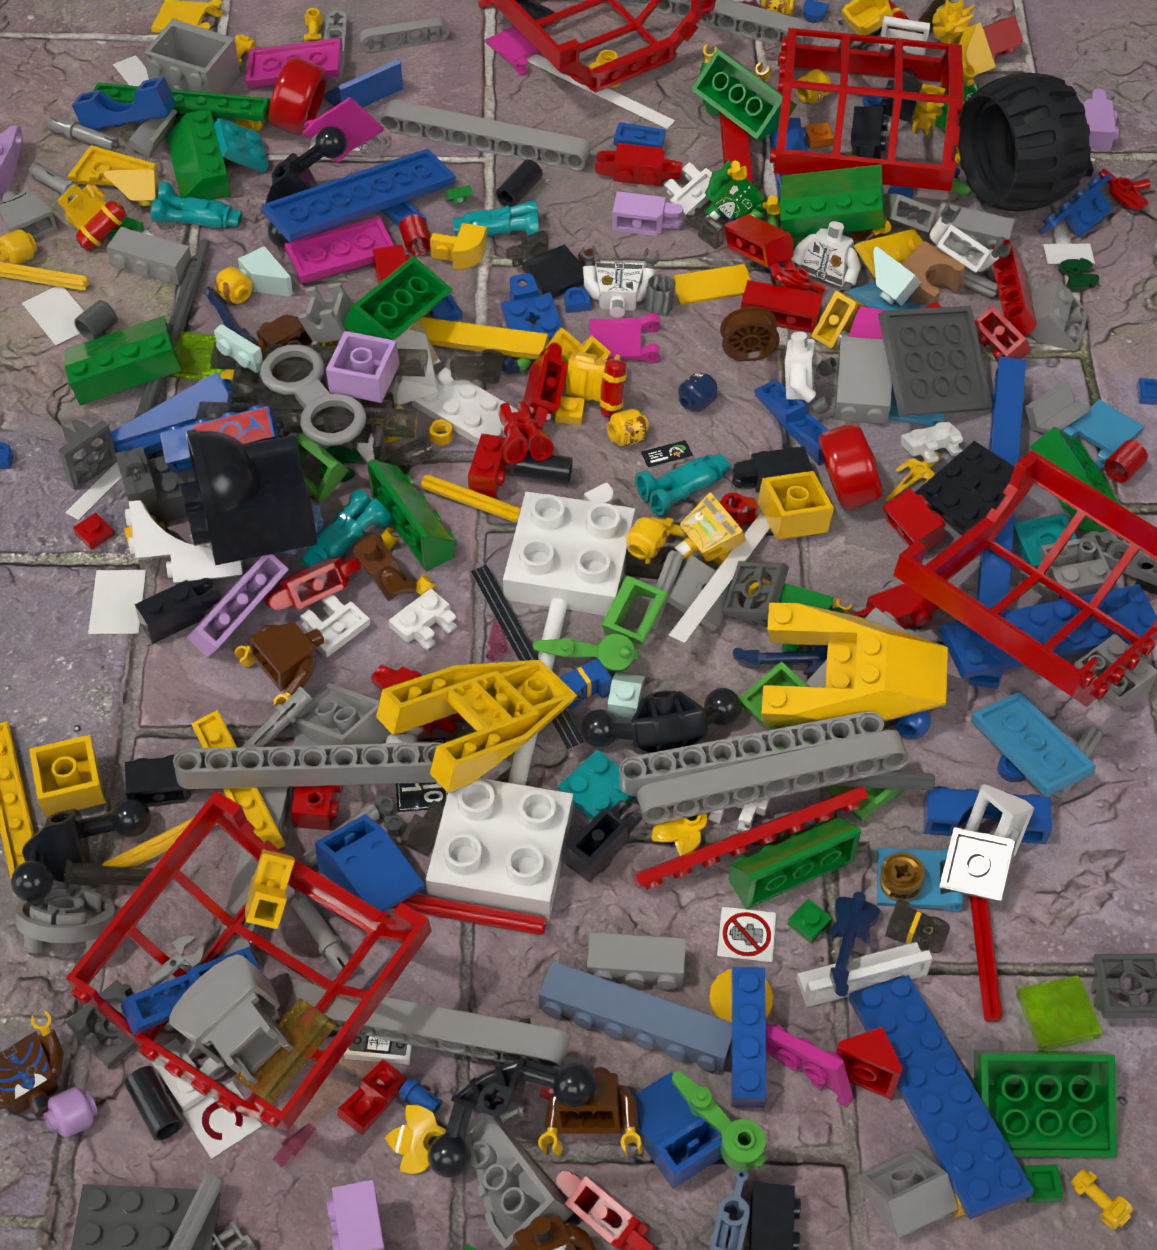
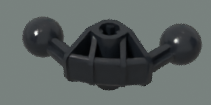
M334 126L324 127L316 136V145L299 157L292 153L283 162L278 164L272 172L273 183L267 195L266 203L318 186L309 167L323 157L330 159L340 157L347 148V138L344 132ZM270 222L268 226L270 241L278 247L285 248L284 243L290 242Z
M717 688L711 691L705 699L704 708L681 691H657L642 699L631 722L617 721L611 712L598 709L591 711L584 717L581 732L585 741L594 747H606L616 739L633 740V745L636 749L649 754L695 744L707 735L709 724L714 723L725 726L735 722L740 716L742 704L739 696L728 688Z
M127 798L118 802L113 808L112 813L83 819L79 810L70 809L49 816L46 819L45 826L23 846L22 853L25 862L20 864L12 874L11 886L13 892L24 901L36 902L42 900L50 893L54 880L64 882L86 875L90 870L88 837L116 831L125 837H137L143 834L151 822V812L148 806L139 799Z
M524 1056L508 1064L500 1063L495 1066V1069L483 1074L479 1078L471 1079L469 1081L470 1084L457 1095H452L451 1101L454 1104L446 1132L436 1137L429 1146L427 1158L431 1169L437 1175L445 1178L459 1176L467 1169L471 1159V1151L464 1138L473 1110L489 1115H500L516 1110L520 1105L526 1081L553 1089L556 1098L566 1106L580 1107L588 1103L595 1093L596 1080L592 1071L580 1063H568L560 1069L530 1061V1058ZM497 1093H500V1097L504 1098V1104H501V1100L497 1099Z

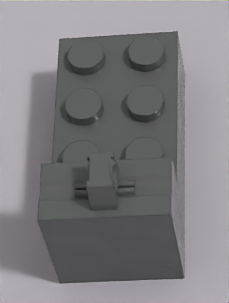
M143 446L130 451L115 453L128 502L141 500L149 514L157 518L158 523L187 516L180 484L195 481L192 468L173 473L166 465L164 456L147 460Z

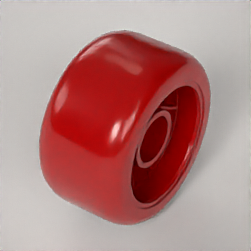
M292 57L287 60L278 76L270 101L269 121L273 126L295 135H303V131L306 130L304 123L308 120L316 119L323 100L327 73L322 66L298 57Z
M848 423L822 433L818 438V444L840 506L845 510H852L879 500L883 495V488L878 474L877 463L859 424Z

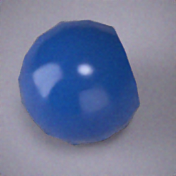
M928 710L894 719L896 730L900 735L908 739L922 737L929 730L931 724V716Z

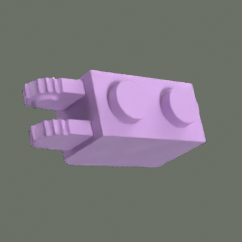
M1099 88L1094 89L1091 99H1087L1083 103L1087 124L1090 127L1091 150L1111 151L1113 141H1117L1119 135V127L1115 126L1117 110H1113V101L1107 100L1106 91Z
M617 191L612 211V230L656 236L662 232V228H680L683 225L681 216L684 214V209L679 204L666 202V197Z

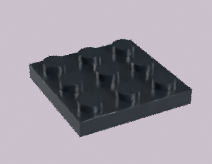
M973 441L915 491V494L917 496L921 494L928 502L929 508L966 533L984 519L991 508L997 509L1006 496L1003 494V491L1008 486L1015 467L976 441Z

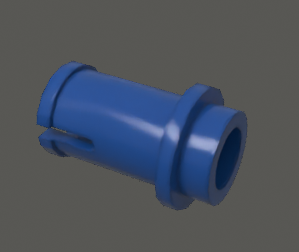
M408 1078L399 1090L402 1101L405 1103L409 1101L413 1105L425 1107L435 1115L443 1100L437 1098L421 1086L419 1079Z

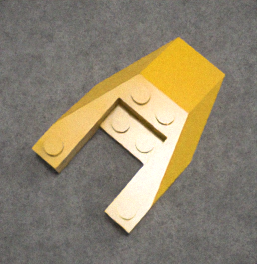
M769 603L767 631L770 643L828 645L825 688L763 685L761 714L764 726L789 727L862 712H875L884 721L946 705L948 647L858 616L799 603Z
M541 660L454 665L382 689L376 718L393 736L459 713L476 730L474 733L436 746L429 774L449 793L474 783L527 743L576 700L577 694Z

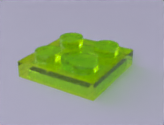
M181 331L175 351L182 371L170 374L169 377L199 381L216 372L221 375L225 370L229 356L223 355L218 350L215 335Z
M1079 975L1023 987L1017 990L1016 996L1038 1051L1052 1050L1101 1037V1028Z

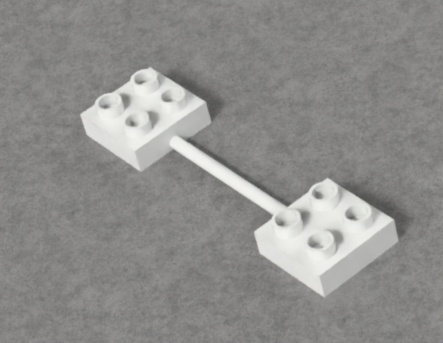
M525 492L503 577V595L509 601L549 607L542 640L560 639L566 610L607 615L623 583L629 555L625 537L634 525L635 508L550 494ZM539 652L538 659L549 669L553 670L556 655ZM537 734L515 751L508 783L479 778L470 785L448 793L426 877L427 896L539 915L550 919L573 814V794L525 786Z

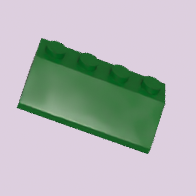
M717 48L691 90L754 138L761 140L779 127L782 93H777L776 88L731 55ZM792 100L790 103L789 117L798 105Z
M211 110L186 113L166 135L180 197L189 198L190 196L209 200L230 197L228 176L215 132Z
M413 256L353 304L343 326L353 333L395 341L446 298L453 289Z
M1054 426L1030 446L1031 450L1121 505L1086 448L1078 439ZM1058 499L1061 506L1071 513V521L1077 510ZM1087 516L1077 528L1079 531L1084 530L1088 533L1092 531L1101 533L1108 531Z
M375 460L368 461L372 499H377L390 513L393 519L391 525L423 569L428 571L455 558L454 545H456V539L450 530L446 531L439 514L436 511L432 512L428 507L424 494L416 491L411 477L408 474L404 475L396 465Z
M839 817L831 821L820 822L809 831L792 834L784 842L765 846L757 854L750 857L742 856L736 859L730 865L728 880L745 909H749L854 862L861 830L858 826Z

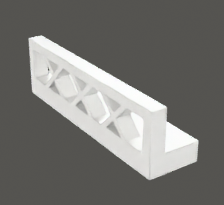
M915 942L850 959L847 970L849 971L847 981L849 989L846 996H839L834 991L829 974L830 968H835V964L797 973L796 980L806 1006L810 1007L848 997L850 993L902 975H909L911 979L926 976L933 958L929 950L921 952L918 943Z

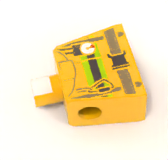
M710 492L680 523V528L686 539L674 548L677 552L683 554L684 561L698 551L703 559L708 562L743 544L747 540L743 530Z

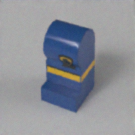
M598 658L560 677L577 694L576 700L566 709L577 707L581 700L596 693H599L602 698L610 694L612 677Z

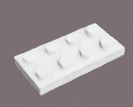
M444 368L435 376L439 392L412 401L413 407L435 420L443 419L450 422L453 431L477 445L481 433L506 437L504 427L498 415L499 406L505 402L447 368ZM510 405L512 412H518L516 408Z

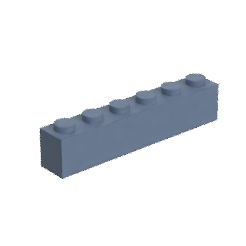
M554 961L551 963L539 992V1008L549 1016H563L573 1020L574 1023L581 1027H594L603 1030L605 1034L612 1038L620 1039L623 1037L632 1040L641 1048H654L665 1052L675 1060L686 1059L695 1062L700 1068L707 1071L718 1070L723 1072L732 1047V1022Z

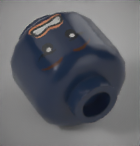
M694 373L679 385L680 404L685 409L693 412L704 410L717 398L718 387L716 381L708 374Z

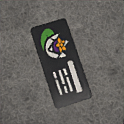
M685 440L641 452L647 467L693 456Z

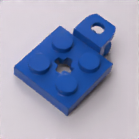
M530 273L512 276L510 278V301L501 303V310L507 329L548 334L550 341L557 330L562 327L551 292L538 295L539 290L536 281ZM524 281L527 285L520 287L518 283ZM529 318L538 319L537 324L532 325L531 321L527 322L526 320Z

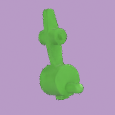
M610 634L596 645L568 638L536 640L533 643L534 650L562 658L596 657L607 670L613 672L626 669L633 660L638 661L639 649H634L631 640L622 634Z
M677 1071L672 1075V1083L688 1103L690 1112L694 1116L701 1117L720 1132L722 1139L721 1155L725 1163L738 1171H748L753 1168L758 1170L767 1160L763 1155L766 1137L762 1128L756 1122L749 1119L730 1121L713 1100L708 1088L698 1086L682 1072Z

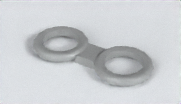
M286 345L269 353L261 364V379L264 385L273 392L283 395H295L297 401L304 408L301 413L300 426L306 437L314 443L324 446H338L350 442L361 433L366 423V412L362 404L351 396L330 394L320 382L324 375L325 363L318 352L304 345ZM289 357H301L307 359L313 365L311 373L303 380L297 382H283L272 376L274 366L281 360ZM330 406H341L349 409L354 414L352 424L345 430L337 433H325L317 430L312 425V419L316 413Z

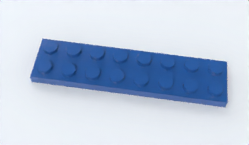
M427 148L262 205V213L289 242L451 186L455 184L456 176Z
M1140 584L1110 590L1098 607L1100 611L1140 637L1150 629L1157 619V615ZM1096 593L1079 597L1090 603ZM1063 599L1004 611L999 616L1044 645L1079 614L1082 609ZM1091 616L1052 651L1062 658L1091 652L1114 634L1127 644L1132 642ZM960 621L942 624L938 630L946 647H948V651L962 679L1025 666Z
M902 975L850 993L849 1002L865 1031L868 1032L880 1027L884 1028L903 1068L896 1087L940 1167L948 1173L952 1189L968 1218L973 1219L1031 1197L1033 1188L910 976Z

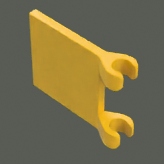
M165 0L150 28L151 32L161 33L172 19L210 30L211 26L209 23L201 22L206 12L215 17H221L224 9L218 8L221 7L222 1L212 0L207 3Z

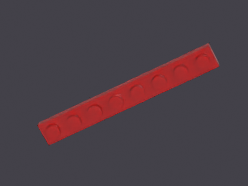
M864 786L853 788L647 868L631 876L635 886L644 885L646 890L663 884V877L673 874L674 879L692 873L691 866L702 863L703 868L720 862L719 856L730 852L731 856H736L748 851L747 845L758 841L760 845H764L776 840V833L787 830L788 834H792L805 829L804 822L815 819L817 824L833 818L832 811L842 808L845 813L861 807L860 801L868 798Z

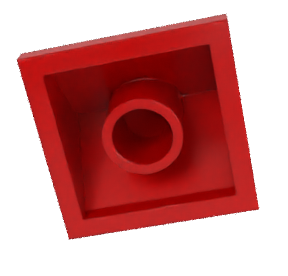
M880 1027L839 1041L836 1054L844 1061L849 1082L892 1100L903 1068L884 1028Z

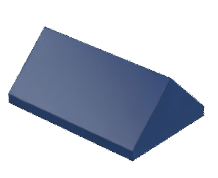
M396 59L325 92V98L335 107L351 97L363 108L402 90L400 59Z

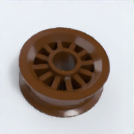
M745 307L735 310L724 318L720 326V333L723 338V351L727 356L737 361L764 359L777 349L780 342L777 331V319L773 313L764 308Z

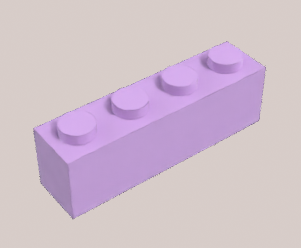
M273 554L259 557L186 639L206 657H209L289 569Z

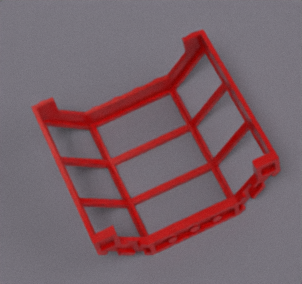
M490 0L560 73L568 75L574 81L587 86L595 93L673 61L678 54L676 49L684 40L689 41L699 28L697 23L705 13L709 15L713 11L716 0H691L689 13L668 38L657 41L642 25L662 0H651L637 19L617 0H587L536 21L515 0ZM604 2H608L629 23L582 43L573 39L560 45L542 28ZM635 30L650 44L593 69L579 61L580 52Z
M788 28L787 36L782 37L781 52H779L777 67H780L777 93H782L777 144L776 148H771L769 163H774L773 173L792 175L882 164L883 185L951 191L956 168V147L959 143L960 114L963 109L964 100L962 45ZM796 35L838 39L840 42L838 47L796 43ZM849 41L889 44L892 47L889 53L849 49ZM903 46L945 51L941 58L903 54ZM794 67L840 72V85L793 80ZM903 69L913 70L916 72L915 78L920 80L940 82V87L946 88L945 93H949V96L902 91ZM848 73L894 77V90L848 86ZM792 88L839 93L832 154L785 149ZM847 94L894 98L887 160L840 155ZM902 99L949 104L942 165L895 160Z
M1032 450L1016 463L1010 482L1003 491V494L1006 496L996 510L991 508L984 519L926 565L922 564V560L927 546L917 540L899 554L893 576L1088 707L1095 699L1102 700L1107 694L1110 685H1118L1124 677L1126 670L1132 671L1138 665L1141 656L1147 657L1156 646L1157 619L1150 629L1140 637L1100 611L1098 607L1139 550L1157 561V528ZM1034 483L1077 510L1075 516L1037 569L994 542ZM1086 516L1131 544L1090 603L1045 575ZM987 548L1030 575L991 609L948 582L950 578ZM1038 582L1082 609L1079 614L1044 645L999 616ZM1091 616L1133 643L1096 680V674L1093 671L1098 660L1094 657L1081 669H1078L1052 651Z
M215 791L69 973L66 980L72 987L70 993L73 997L85 1005L89 1003L134 1041L140 1047L138 1051L148 1060L154 1062L156 1058L166 1064L164 1066L165 1070L178 1079L185 1076L192 1081L191 1087L203 1096L211 1093L218 1098L217 1104L227 1112L233 1114L236 1110L244 1116L266 1123L274 1129L278 1127L289 1131L432 930L429 918L406 904L400 902L393 912L395 919H390L391 915L388 912L378 910L294 859L295 862L287 885L368 934L332 982L243 926V923L246 921V902L235 917L232 918L182 873L180 869L216 823L257 862H259L263 849L287 854L275 847L270 841H266L263 844V841L253 832L255 827L247 820L242 806ZM172 879L226 927L203 957L201 965L217 959L236 934L326 990L295 1035L289 1040L294 1048L288 1052L281 1047L283 1051L246 1101L154 1041L168 1021L148 1029L145 1034L142 1032L134 1036L126 1018L103 999L94 988L89 986L90 982L127 936L161 966L170 959L137 930L135 926ZM377 939L402 943L369 990L344 986ZM181 967L172 973L175 978L187 974ZM336 996L360 1001L325 1051L301 1045ZM293 1055L316 1061L314 1067L282 1111L262 1099Z

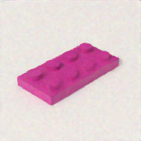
M341 38L250 49L245 79L247 87L275 85L283 66L292 57L302 58L322 66L327 73V79L339 77L343 48Z
M380 216L303 237L290 243H284L285 251L301 284L373 264V249L394 246Z

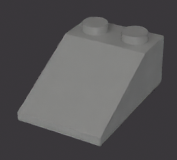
M328 683L312 697L313 700L295 717L296 721L292 724V726L317 745L383 744L386 742L387 737L392 734L376 718L379 700Z

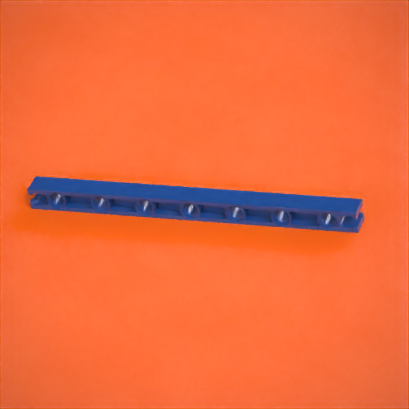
M1000 356L994 381L989 450L1015 467L1019 461L1026 360ZM1015 512L994 540V542L1011 553ZM988 548L980 554L976 600L991 609L1009 594L1011 563ZM1003 671L970 677L969 685L998 689L999 678H1002Z

